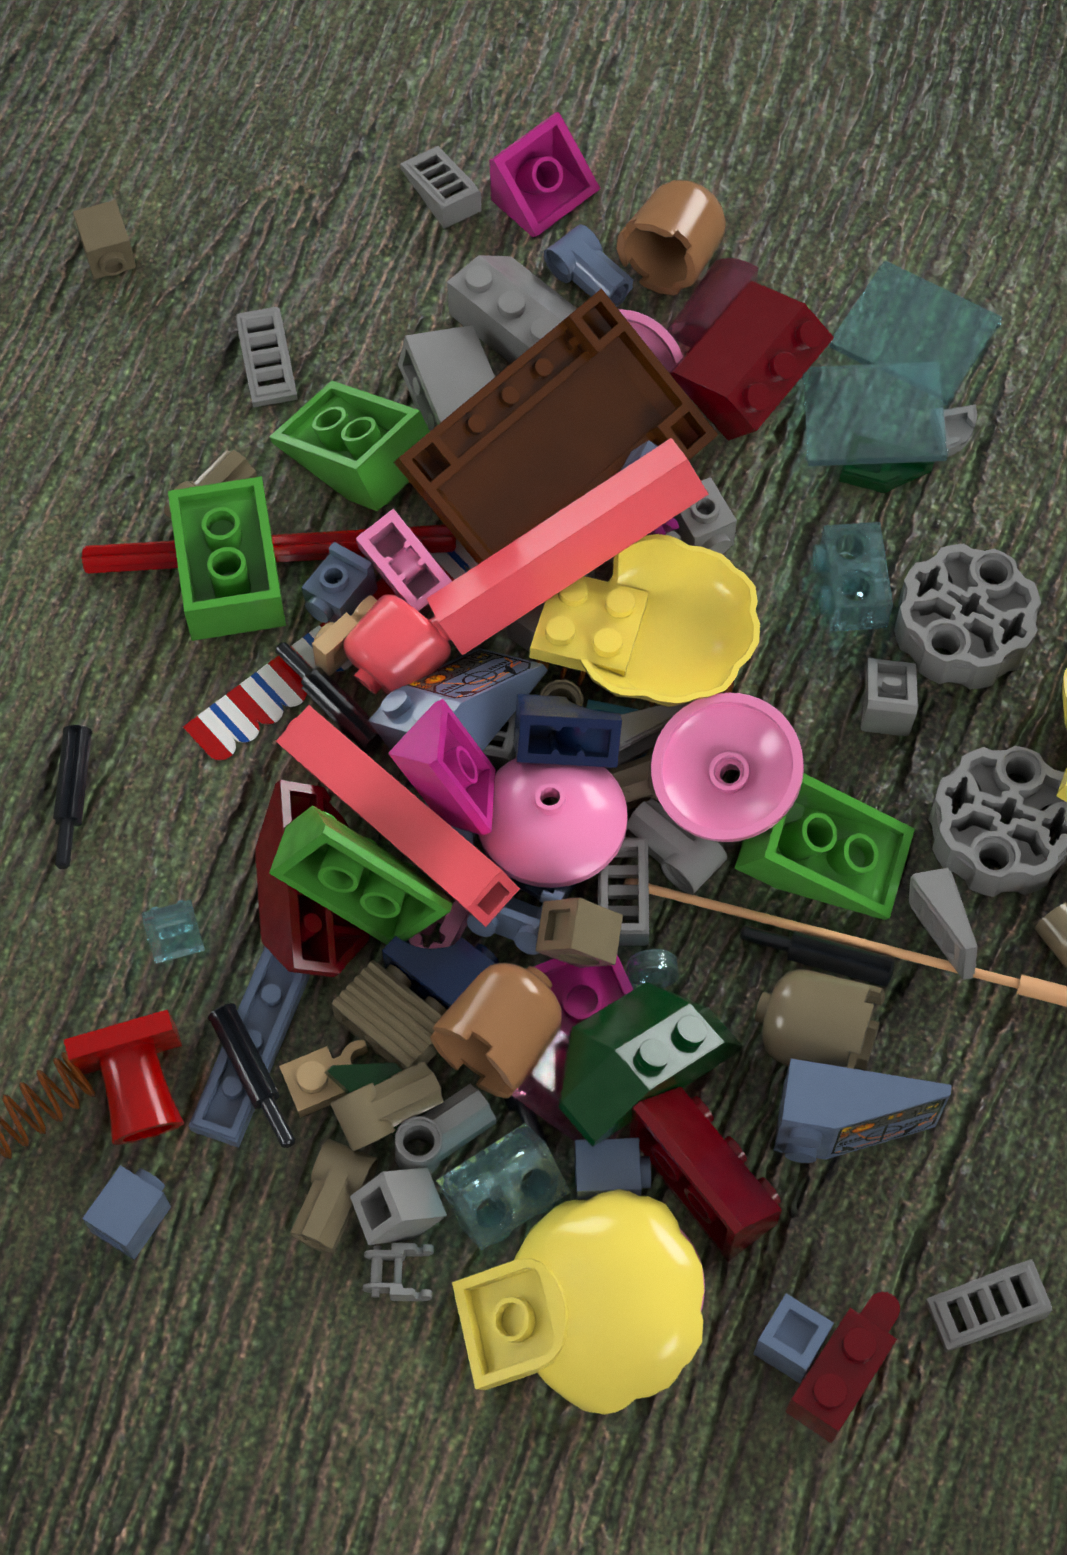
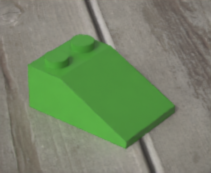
M331 380L270 435L269 438L275 446L344 498L378 511L384 505L391 502L394 495L409 482L394 464V461L430 431L420 410Z
M262 476L168 491L183 607L191 640L195 641L286 626Z
M803 773L801 789L788 813L764 833L743 840L734 869L776 889L886 920L890 919L915 828Z

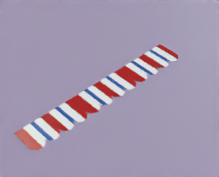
M457 539L455 551L430 553L452 581L466 573L465 566L472 569L478 565ZM383 578L377 582L378 589L372 595L377 601L384 595L397 596ZM321 623L290 646L312 669L317 667L315 666L312 643L318 631L327 623ZM278 655L184 725L183 728L212 759L218 761L226 760L235 752L236 743L234 739L242 743L250 742L259 734L260 727L258 722L269 725L280 720L283 715L281 703L288 707L302 704L307 696V693L302 689V678ZM347 660L335 672H340L348 669L352 665V662L350 660Z

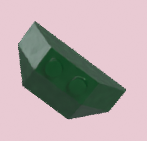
M646 982L572 1027L568 1038L559 1108L588 1143L594 1147L629 1124L632 1117V1107L640 1101L680 1086L682 1088L686 1087L738 1053L743 1045L710 1008Z

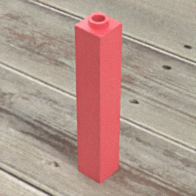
M670 438L426 598L435 615L429 621L438 629L440 635L447 642L451 640L463 656L709 494L687 457L674 440Z
M310 705L288 724L286 730L276 740L301 766L485 927L520 890L502 869Z

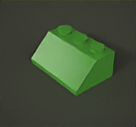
M311 806L286 825L269 872L272 876L386 945L395 936L404 942L450 913L452 908V902L443 890L429 877L419 872L415 866L401 861L379 847L373 840L361 836L337 821L333 815L321 811L315 806Z

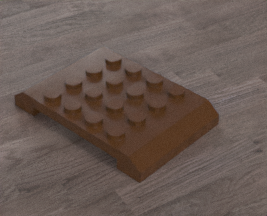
M601 288L396 459L394 464L474 561L480 564L620 472L631 451L645 442L650 441L659 446L672 438L687 459L690 460L718 436V433Z

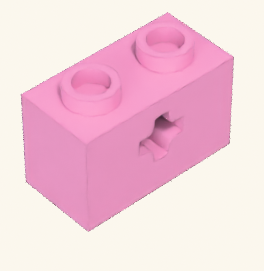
M394 508L356 537L360 551L368 561L373 563V567L397 597L406 601L423 616L432 610L426 598L452 582Z

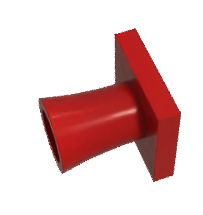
M167 1009L63 1040L68 1060L74 1067H78L83 1075L98 1070L102 1072L110 1112L113 1145L128 1144L156 1137L175 1130L184 1124L171 1096L157 1054L182 1046L178 1028Z

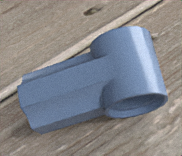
M584 225L576 226L544 250V260L552 274L561 282H575L590 297L602 288L614 305L618 307L624 302L627 294L633 288V279L603 253L602 246L596 235Z

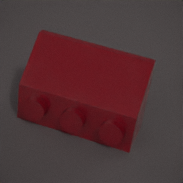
M749 281L671 370L670 375L729 441L757 431L830 344L834 336L805 303L754 281Z
M680 1086L640 1101L632 1107L629 1138H639L640 1153L643 1156H650L651 1167L728 1262L778 1224L782 1209L778 1206L781 1203V1199L777 1191L764 1177H760L758 1180L744 1164L747 1162V1157L742 1148L730 1136L723 1139L711 1124L714 1121L711 1111L698 1096L695 1095L690 1098Z

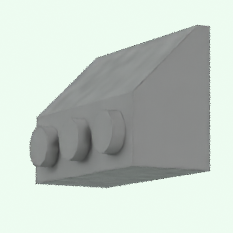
M478 255L447 281L449 315L463 326L473 325L478 338L510 364L577 309L511 256Z

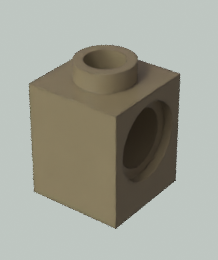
M116 200L73 211L93 279L115 276L123 271L136 268L130 240Z
M582 898L543 901L535 951L578 968L615 965L623 915Z

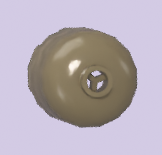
M797 969L786 973L776 983L772 994L762 993L757 1005L755 1022L763 1024L762 1040L765 1050L772 1059L786 1066H789L790 1059L866 1070L880 1022L871 1020L874 1009L873 1003L879 1005L884 1003L885 989L810 970Z

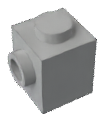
M709 477L701 481L709 495L674 517L679 525V529L674 531L681 536V541L688 545L701 546L723 554L730 546L734 545L737 520L712 478Z
M428 1168L384 1171L350 1196L368 1245L414 1240L447 1216Z

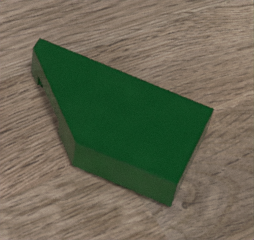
M852 436L839 482L886 493L932 472L935 457Z

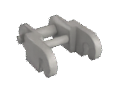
M392 1243L391 1250H382V1246L376 1245L374 1250L365 1251L364 1257L371 1260L370 1283L362 1286V1290L372 1293L371 1297L379 1298L380 1293H387L390 1295L391 1301L431 1300L432 1291L429 1289H422L421 1292H416L413 1288H403L402 1261H405L406 1256H431L434 1254V1246L424 1244L423 1247H417L415 1243ZM383 1261H394V1283H382Z

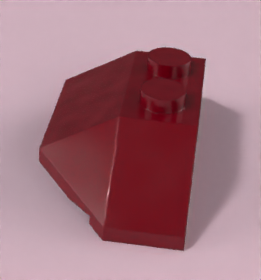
M279 780L275 783L255 848L261 942L289 972L336 977L370 940V935L272 876L269 872L286 825L311 806H315L321 811L333 815L337 821L348 828L349 826L341 814L329 802L331 797L325 787Z

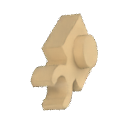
M372 595L365 598L351 616L346 612L335 623L329 622L325 624L316 634L312 643L315 666L321 667L329 676L349 660L343 649V641L377 602Z
M356 1040L349 1043L343 1049L341 1056L334 1059L326 1046L279 1066L300 1118L331 1105V1102L347 1095L324 1072L332 1065H352L356 1057L368 1052L365 1040Z

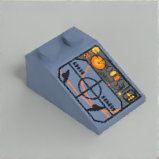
M478 648L445 663L434 673L393 690L383 699L381 706L368 721L391 750L435 702L444 699L483 751L516 711L517 694L529 695L548 670L541 663Z
M790 1059L781 1092L773 1151L783 1152L787 1159L795 1162L813 1163L816 1161V1158L826 1160L934 1128L951 1096L952 1085Z

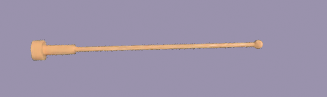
M626 878L624 885H638V878ZM649 883V894L957 973L948 960ZM975 968L973 978L1015 988L1018 995L1067 1007V986L1023 974L1018 979Z

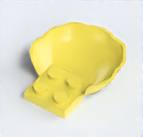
M646 535L614 556L613 575L608 582L583 576L545 601L530 646L529 658L587 672L594 683L617 697L639 698L667 707L708 698L718 693H723L728 689L737 677L739 669L751 658L760 642V622L756 612L758 603L756 586L744 572L737 569L721 553L701 546L688 545L668 535Z
M617 1189L598 1193L588 1200H570L555 1206L530 1229L513 1261L452 1282L474 1386L477 1390H488L538 1373L548 1386L581 1410L604 1415L616 1413L626 1408L636 1399L648 1398L669 1388L677 1379L681 1370L691 1362L702 1343L703 1317L701 1305L704 1294L703 1269L693 1245L680 1232L678 1221L667 1204L649 1196H638L626 1190Z

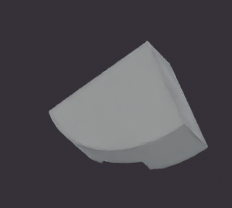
M976 404L931 412L929 423L941 459L956 454L970 441L977 420Z

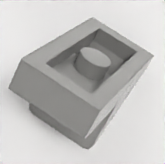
M868 658L865 673V701L861 730L908 736L918 709L916 663Z

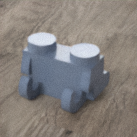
M543 890L539 901L542 903L541 907L512 897L486 927L471 914L467 918V926L473 933L479 936L489 937L496 933L514 940L516 946L527 954H539L535 950L543 901L564 899L565 893L555 890L554 893Z

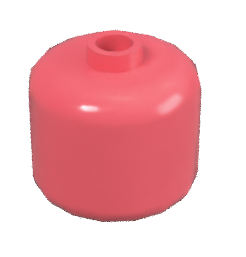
M384 595L379 598L343 641V649L347 658L358 669L354 677L375 695L380 689L386 694H390L393 690L409 685L434 673L451 656L450 643L440 635L438 629L414 607L395 595Z

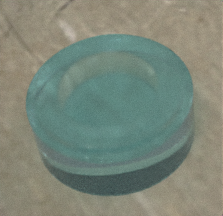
M649 949L638 952L630 957L626 964L628 979L635 988L646 982L665 988L674 984L679 978L677 957L666 950Z

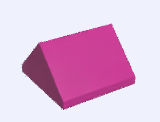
M559 112L552 114L490 160L491 201L532 237H537L600 190L595 177Z
M444 699L435 702L388 754L431 810L445 822L456 828L485 835L492 832L496 769Z

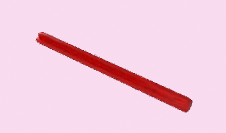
M446 525L409 527L429 553L453 552L456 549V538ZM366 529L272 535L276 562L325 560L330 554L328 548L333 542L361 557H365L358 548L356 537ZM175 541L88 545L82 549V566L88 574L178 568Z

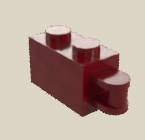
M888 1292L875 1293L870 1297L860 1314L849 1308L791 1398L785 1411L831 1444L897 1338L889 1334L900 1314V1304L894 1295Z

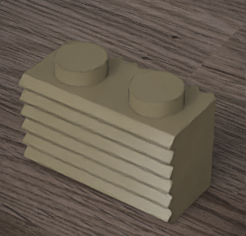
M372 960L332 1002L335 1019L343 1024L346 1029L350 1030L354 1036H357L360 1040H365L366 1045L377 1055L381 1056L384 1061L395 1063L402 1070L413 1065L416 1066L424 1061L427 1065L438 1053L430 1040V1036L434 1033L432 1028L447 1010L433 997L427 996L423 1001L409 989L412 986L411 981L397 967L390 964L384 969L375 960Z

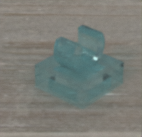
M179 900L173 905L161 908L156 906L152 907L150 911L142 912L143 924L155 964L205 951L191 900Z

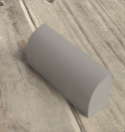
M473 325L406 335L404 338L398 365L416 409L420 410L429 431L495 378Z

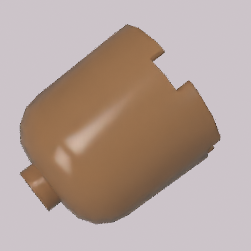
M673 180L662 184L618 235L616 249L620 262L624 267H627L629 263L631 264L633 269L642 276L639 281L642 286L659 294L677 295L681 289L694 284L722 242L726 227L723 208L715 195L704 186L693 181Z
M509 963L493 964L482 971L439 1018L432 1028L434 1033L430 1036V1040L438 1053L452 1068L458 1070L464 1064L471 1071L479 1075L481 1078L476 1083L477 1087L497 1097L509 1098L521 1086L557 1036L562 1021L561 1006L551 990V980L539 969L528 966L525 969Z

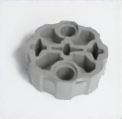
M966 544L941 547L937 555L931 559L916 562L904 579L898 602V616L894 627L896 641L900 650L909 654L917 663L918 672L938 684L947 682L958 683L968 689L993 686L1001 675L1008 671L1018 670L1030 652L1038 630L1036 626L1037 613L1041 605L1038 589L1035 582L1025 578L1017 569L1016 561L999 550H977L970 548ZM983 579H991L996 581L998 584H990L985 582ZM943 648L948 650L952 654L943 655L938 653L934 649Z
M1020 746L994 751L982 747L962 756L959 765L948 776L941 779L930 809L928 820L932 825L934 836L932 850L938 862L943 868H949V871L955 872L964 879L970 890L994 897L1001 892H1018L1028 895L1047 886L1051 876L1061 865L1067 863V802L1056 796L1065 772L1054 770L1046 764L1040 753ZM1007 774H1018L1027 783H1016ZM958 797L960 798L959 805L961 807L957 814H953V806L951 805L954 799ZM1000 819L1008 820V824L1000 822ZM1052 827L1056 829V842L1054 845L1049 843L1051 838L1049 834ZM980 859H993L999 863L1002 869L991 870L985 867Z

